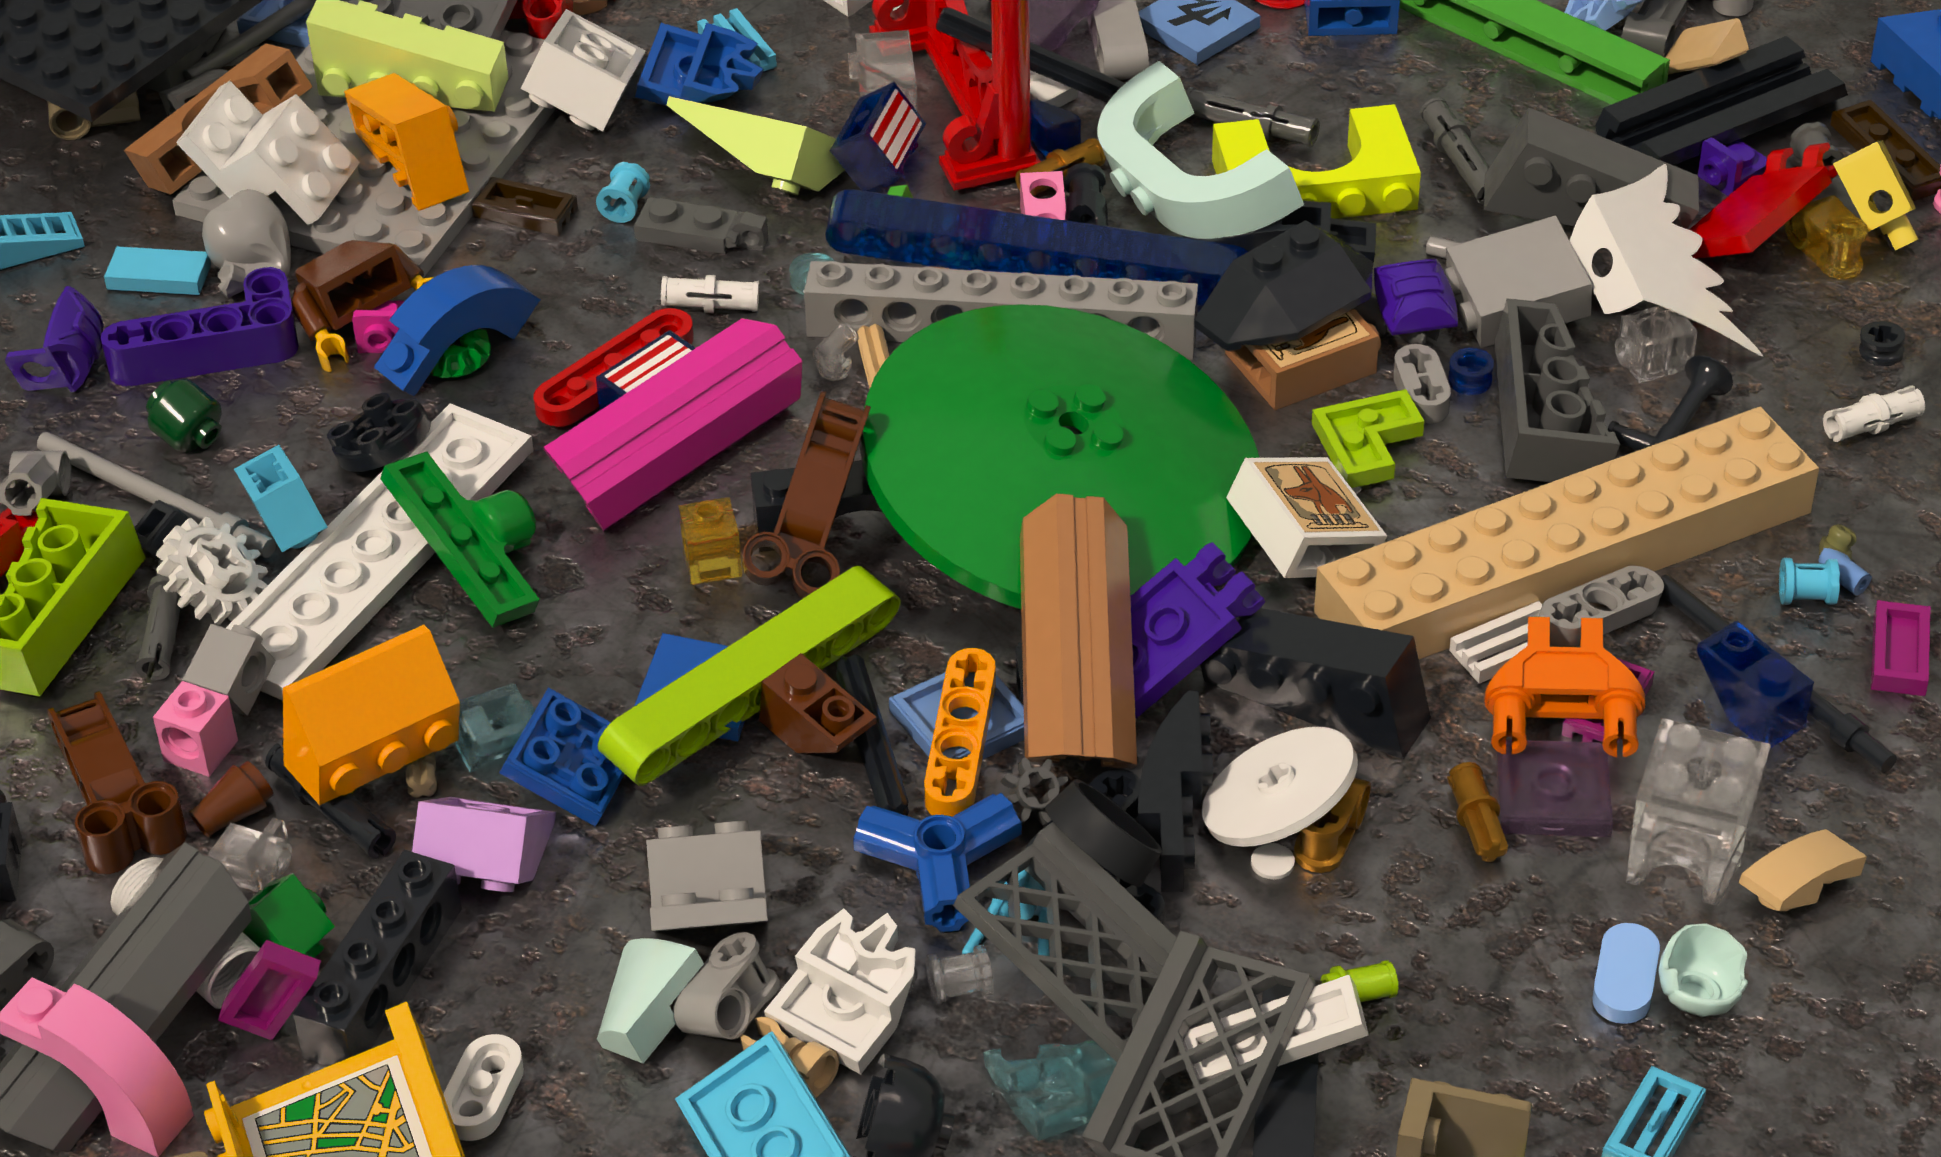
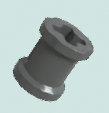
M1821 122L1805 123L1798 127L1791 135L1790 148L1793 149L1794 155L1802 160L1803 153L1809 145L1829 143L1831 147L1823 155L1824 166L1833 165V163L1844 158L1840 150L1831 145V132Z

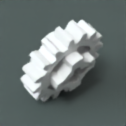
M205 517L199 524L192 518H188L181 527L176 525L163 540L164 544L156 553V556L163 560L156 568L157 574L169 577L170 579L163 587L166 592L177 591L181 596L177 603L180 608L186 607L188 604L195 607V618L200 620L206 613L211 614L215 625H220L227 617L232 622L268 586L262 581L268 570L266 567L256 565L255 560L261 554L259 550H247L244 546L247 540L246 535L241 534L235 538L230 534V525L226 522L219 529L214 528L210 517Z

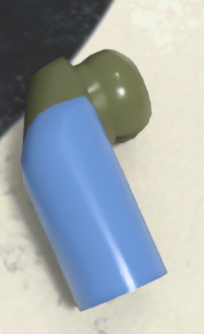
M1836 524L1831 526L1828 535L1822 536L1820 540L1818 562L1825 564L1828 559H1837L1840 571V585L1855 596H1858L1869 586L1872 576L1852 561V551L1850 548L1856 542L1855 533L1844 525Z

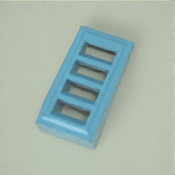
M72 212L0 215V270L85 246ZM65 230V233H55L57 231Z

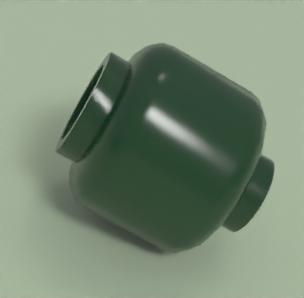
M191 380L166 381L154 390L147 401V421L150 430L181 453L190 452L198 446L202 449L208 448L221 433L222 427L219 422L222 411L220 403Z

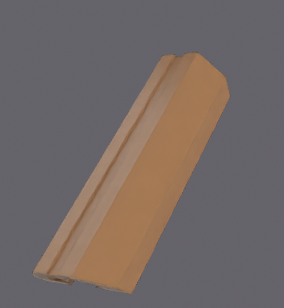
M1056 493L1023 517L1020 533L1025 757L1029 762L1043 763L1047 759L1052 760V763H1058L1060 759H1066L1067 757H1079V760L1085 761L1096 758L1100 759L1101 767L1133 769L1137 766L1127 525L1104 497L1086 496V498H1076L1073 495Z

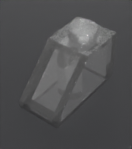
M909 30L855 34L856 52L847 53L849 80L858 79L860 98L884 109L892 93L897 89L918 117L917 84Z

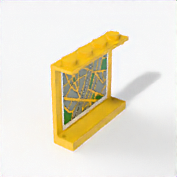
M407 1002L385 1010L394 1040L230 1107L215 1080L206 1084L213 1107L204 1111L205 1119L214 1141L217 1144L223 1142L226 1152L217 1155V1157H465L424 1036Z

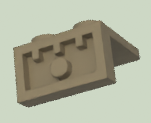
M1411 1078L1398 1133L1396 1157H1525L1532 1103L1515 1099L1505 1094H1491L1452 1086L1446 1082H1431Z

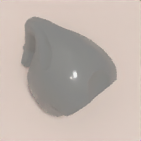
M241 190L226 202L211 210L205 217L202 228L204 247L214 266L220 269L218 278L221 283L218 285V288L227 298L244 291L245 277L256 269L273 267L280 269L288 277L291 267L288 226L281 210L269 197L256 190Z

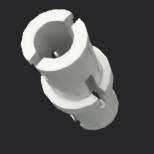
M706 275L705 280L662 277L661 307L704 308V313L713 314L715 309L758 312L759 281L716 280V275ZM689 292H692V293H704V294H706V295H702V294H689ZM713 294H729L732 296H721Z
M1913 385L1886 395L1873 393L1862 396L1858 403L1827 411L1823 417L1824 430L1830 439L1833 438L1834 442H1839L1864 432L1871 434L1886 431L1889 425L1922 416L1925 410L1924 397L1921 391L1915 389Z

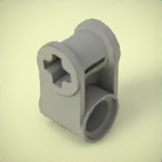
M740 932L720 941L713 948L704 965L677 996L673 1006L674 1019L682 1032L730 1040L738 1038L745 1032L749 1023L765 1003L777 993L780 988V980L775 971L766 968L758 955L760 945L753 934Z

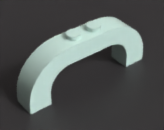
M1157 61L1126 82L1111 97L1101 113L1098 121L1097 135L1112 170L1110 177L1114 186L1123 197L1130 195L1143 215L1152 214L1166 228L1179 235L1196 239H1214L1241 235L1266 227L1304 205L1290 168L1268 149L1232 170L1211 176L1187 174L1153 146L1157 139L1175 125L1195 114L1180 77L1160 61Z

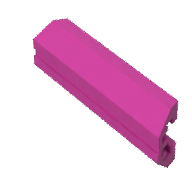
M741 318L544 446V451L560 473H564L576 492L578 491L583 498L588 511L602 530L606 531L801 398L802 359L784 340L785 336L777 325Z

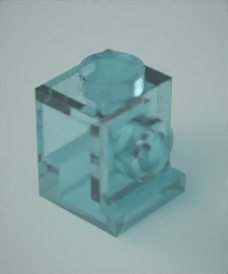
M515 683L459 700V740L454 742L469 773L479 770L481 764L508 756L533 715L535 709L532 703L522 698Z

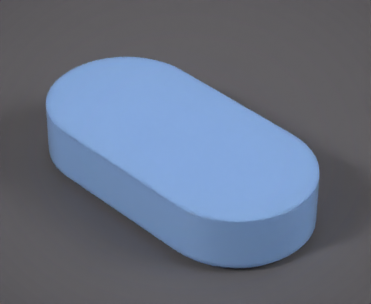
M1635 923L1617 924L1608 929L1602 939L1592 1002L1594 1008L1602 1017L1615 1023L1628 1024L1637 1022L1644 1018L1650 1009L1660 943L1656 935L1642 925Z

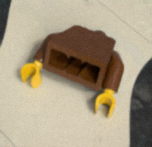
M351 240L313 259L295 271L299 285L294 289L292 309L310 340L317 341L316 350L321 367L325 371L331 372L332 369L328 360L330 355H342L346 364L349 363L344 339L338 334H329L331 329L337 330L350 323L355 310H373L412 287L417 290L433 277L424 279V271L395 244Z

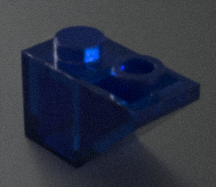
M1736 620L1697 644V654L1728 720L1767 751L1806 727L1814 681Z

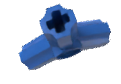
M1002 793L998 795L992 794L953 817L932 815L923 820L873 805L872 807L866 806L861 814L853 838L854 851L916 870V876L920 883L925 924L936 927L939 932L959 931L962 925L969 922V920L953 904L957 896L970 887L967 865L1022 834V824L1014 810L1013 804Z

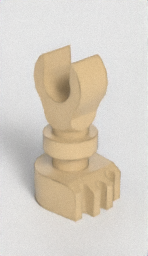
M768 1017L755 1018L758 1034L764 1037L773 1031L813 1095L817 1098L829 1087L837 1074L839 1067L838 1053L816 1041L805 1043L795 1037L789 1039L781 1031L774 1019ZM742 1034L740 1036L743 1051L756 1042V1040H752L746 1035Z

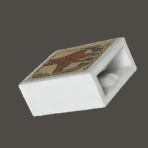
M1328 457L1245 458L1226 497L1284 578L1316 577L1317 567L1380 545L1387 538L1386 533Z

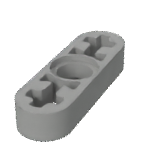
M1627 566L1545 600L1538 617H1550L1551 646L1575 647L1580 645L1581 618H1603V635L1635 622L1656 611L1664 589V583L1657 573L1648 568ZM1589 602L1602 604L1612 611L1597 609L1591 606Z

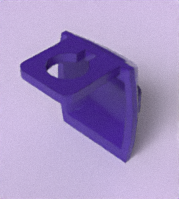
M1437 259L1408 261L1374 268V287L1378 307L1391 335L1458 326L1454 294L1450 282Z
M66 286L53 309L43 348L7 353L5 363L21 388L33 391L68 387L70 392H75L86 380L94 360H98L103 349L101 333L104 328L102 317L84 295L71 286ZM35 362L44 367L52 366L54 369L46 377H36L29 374L23 368V364Z

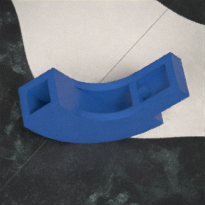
M469 265L446 271L432 278L413 292L390 318L389 321L399 330L374 368L402 391L415 397L441 356L459 337L475 329L491 328L515 339L541 299L515 279L493 267Z

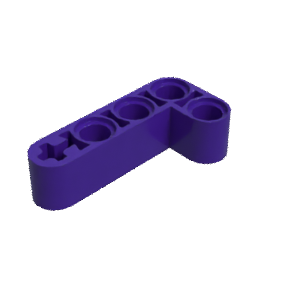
M263 267L250 272L244 279L243 285L246 299L244 302L120 321L106 327L101 333V343L111 381L121 386H136L278 363L293 357L298 351L299 343L285 273L273 267Z

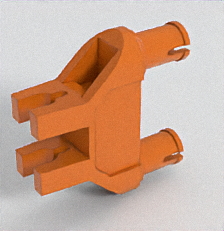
M1528 617L1527 647L1497 671L1489 682L1484 696L1485 707L1493 715L1491 744L1501 754H1506L1507 737H1512V754L1520 753L1526 748V717L1604 719L1602 746L1607 754L1617 757L1618 739L1623 741V757L1634 754L1638 749L1637 717L1645 709V693L1634 674L1620 660L1603 648V618H1581L1580 647H1550V617Z

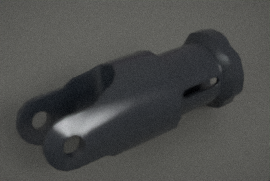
M1088 163L1075 164L1067 170V174L1064 177V186L1069 193V197L1066 200L1065 215L1067 243L1069 251L1074 258L1079 257V244L1086 235L1097 233L1101 244L1104 247L1108 246L1107 201L1102 195L1103 187L1106 184V176L1099 166Z

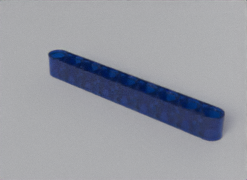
M843 190L833 197L825 232L826 241L830 247L842 253L948 269H978L992 272H1028L1043 275H1078L1094 278H1127L1131 280L1197 283V305L1200 306L1205 304L1231 262L1248 252L1236 245L861 190Z

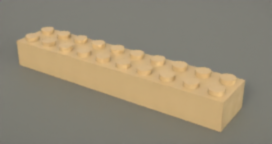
M1760 406L1317 567L1314 613L1319 619L1414 636L1418 659L1420 660L1449 649L1450 639L1453 636L1537 601L1543 604L1545 600L1624 567L1642 566L1652 571H1657L1809 514L1812 510L1819 467Z

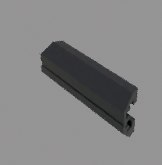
M1784 36L1718 65L1705 67L1604 107L1596 123V133L1601 137L1674 166L1701 155L1702 143L1710 137L1726 145L1848 96L1845 83L1828 69L1812 74L1810 66L1802 61L1803 58H1806L1804 49L1788 36Z

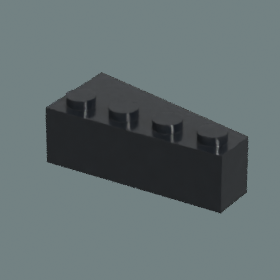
M1260 608L1252 615L1236 617L1235 619L1242 629L1200 664L1203 679L1207 683L1316 726L1335 729L1349 739L1402 760L1431 719L1414 636Z

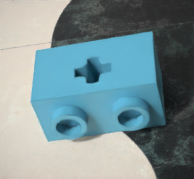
M280 445L271 448L234 469L281 552L289 548L298 549L310 544L318 536V532L328 528L302 479Z

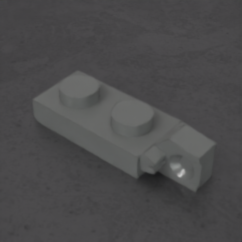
M648 197L634 224V233L637 241L725 254L727 249L731 247L763 251L769 236L767 217L746 211L719 208L712 205L673 201L667 198Z

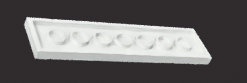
M450 403L431 422L430 430L423 441L396 461L427 451L459 494L466 500L476 501L490 496L534 449L531 435ZM382 472L327 526L328 528L324 529L226 627V629L231 630L233 625H241L255 631L263 638L261 644L276 660L260 691L283 701V687L323 670L435 553L381 481Z

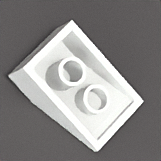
M566 9L544 40L521 89L528 92L529 98L536 104L549 109L555 106L570 114L571 121L578 126L588 130L597 128L603 131L646 51Z

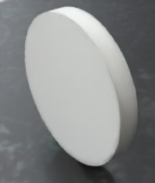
M1264 844L1256 848L1252 853V869L1263 878L1271 880L1282 879L1288 876L1294 869L1295 858L1293 853L1281 844Z

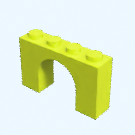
M1395 104L1350 109L1347 146L1352 161L1345 166L1321 172L1303 171L1289 167L1302 200L1331 203V218L1338 219L1418 210L1421 172ZM1259 119L1213 124L1212 162L1216 174L1232 170L1264 150H1269Z

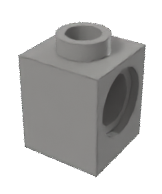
M210 624L182 680L229 696L231 710L248 716L276 660L261 644L263 638L255 631L241 625H233L230 630Z

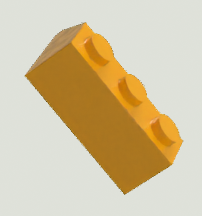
M425 625L419 626L283 687L284 766L319 806L341 795H347L358 787L383 775L394 773L403 766L432 752L441 751L459 740L460 701L431 631Z

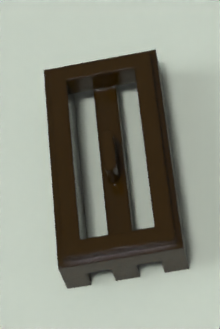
M491 177L473 202L472 209L475 218L559 236L563 231L562 224H568L570 213L574 214L576 212L578 204L576 195Z

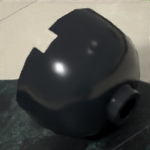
M881 1055L878 1064L888 1069L884 1078L872 1076L856 1139L868 1137L864 1149L867 1150L866 1157H931L935 1148L946 1150L952 1134L954 1115L944 1113L945 1095L938 1079L924 1066L892 1055Z

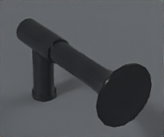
M1703 355L1691 357L1685 365V372L1690 380V386L1666 424L1662 425L1656 436L1620 425L1616 421H1612L1609 424L1608 432H1615L1620 445L1637 451L1682 435L1701 404L1710 394L1716 396L1725 395L1732 389L1733 379L1729 370L1721 362Z

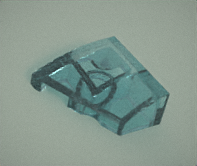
M1087 1040L1074 1045L1059 1043L1039 1045V1053L1036 1058L1006 1061L1002 1057L1001 1048L983 1052L985 1067L995 1085L1018 1119L1038 1141L1088 1124L1117 1064L1094 1040Z

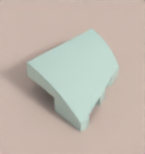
M640 938L628 941L622 951L597 1037L602 1048L644 1064L676 1024L670 1005L704 965L695 948L653 938Z

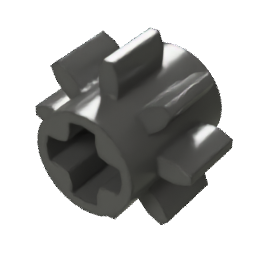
M1025 757L1018 762V771L1021 775L1019 778L1013 774H1005L1000 781L1004 786L1011 788L1007 799L1013 804L1014 810L1019 813L1018 818L1021 824L1029 817L1034 816L1037 817L1042 827L1051 821L1045 811V806L1059 794V788L1068 781V777L1061 776L1056 778L1050 771L1052 760L1047 759L1040 767L1032 768L1029 760ZM1029 784L1033 788L1042 786L1045 795L1039 800L1036 797L1026 798L1023 790Z

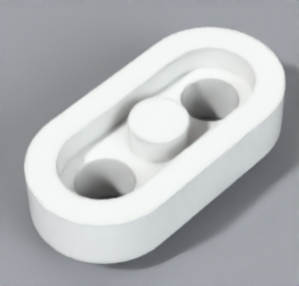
M491 1034L471 1042L465 1049L444 1091V1097L460 1140L474 1141L492 1134L499 1126L522 1079L524 1068L520 1047L510 1037ZM493 1070H501L500 1072L495 1074L489 1073Z

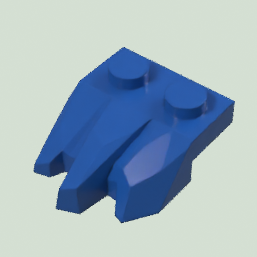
M661 23L638 81L635 97L667 106L669 96L705 104L726 99L739 90H752L759 83L764 69L746 59L752 56L758 43L736 31L706 23L702 34Z

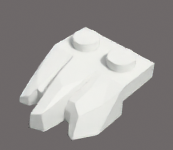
M843 908L818 927L795 955L797 971L764 1010L765 1017L774 1019L781 1031L787 1035L798 1038L805 1043L816 1041L836 1051L839 1055L840 1064L861 1075L898 1026L914 977L915 949L904 947L893 952L898 941V926L888 913L884 914L865 930L854 932L853 917Z

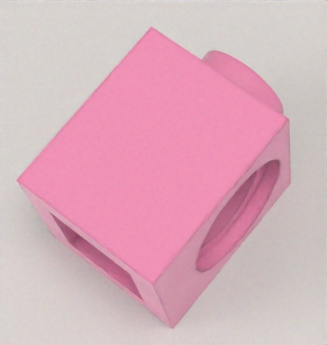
M184 681L178 685L153 716L163 761L208 777L212 775L238 742L229 696Z

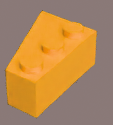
M396 73L344 91L356 134L380 164L390 161L398 171L392 174L393 180L399 187L407 184L410 186L413 196L411 197L412 203L418 211L469 192L454 135L455 132H458V123L450 106L438 101L431 94H427L416 87L415 84L408 82Z

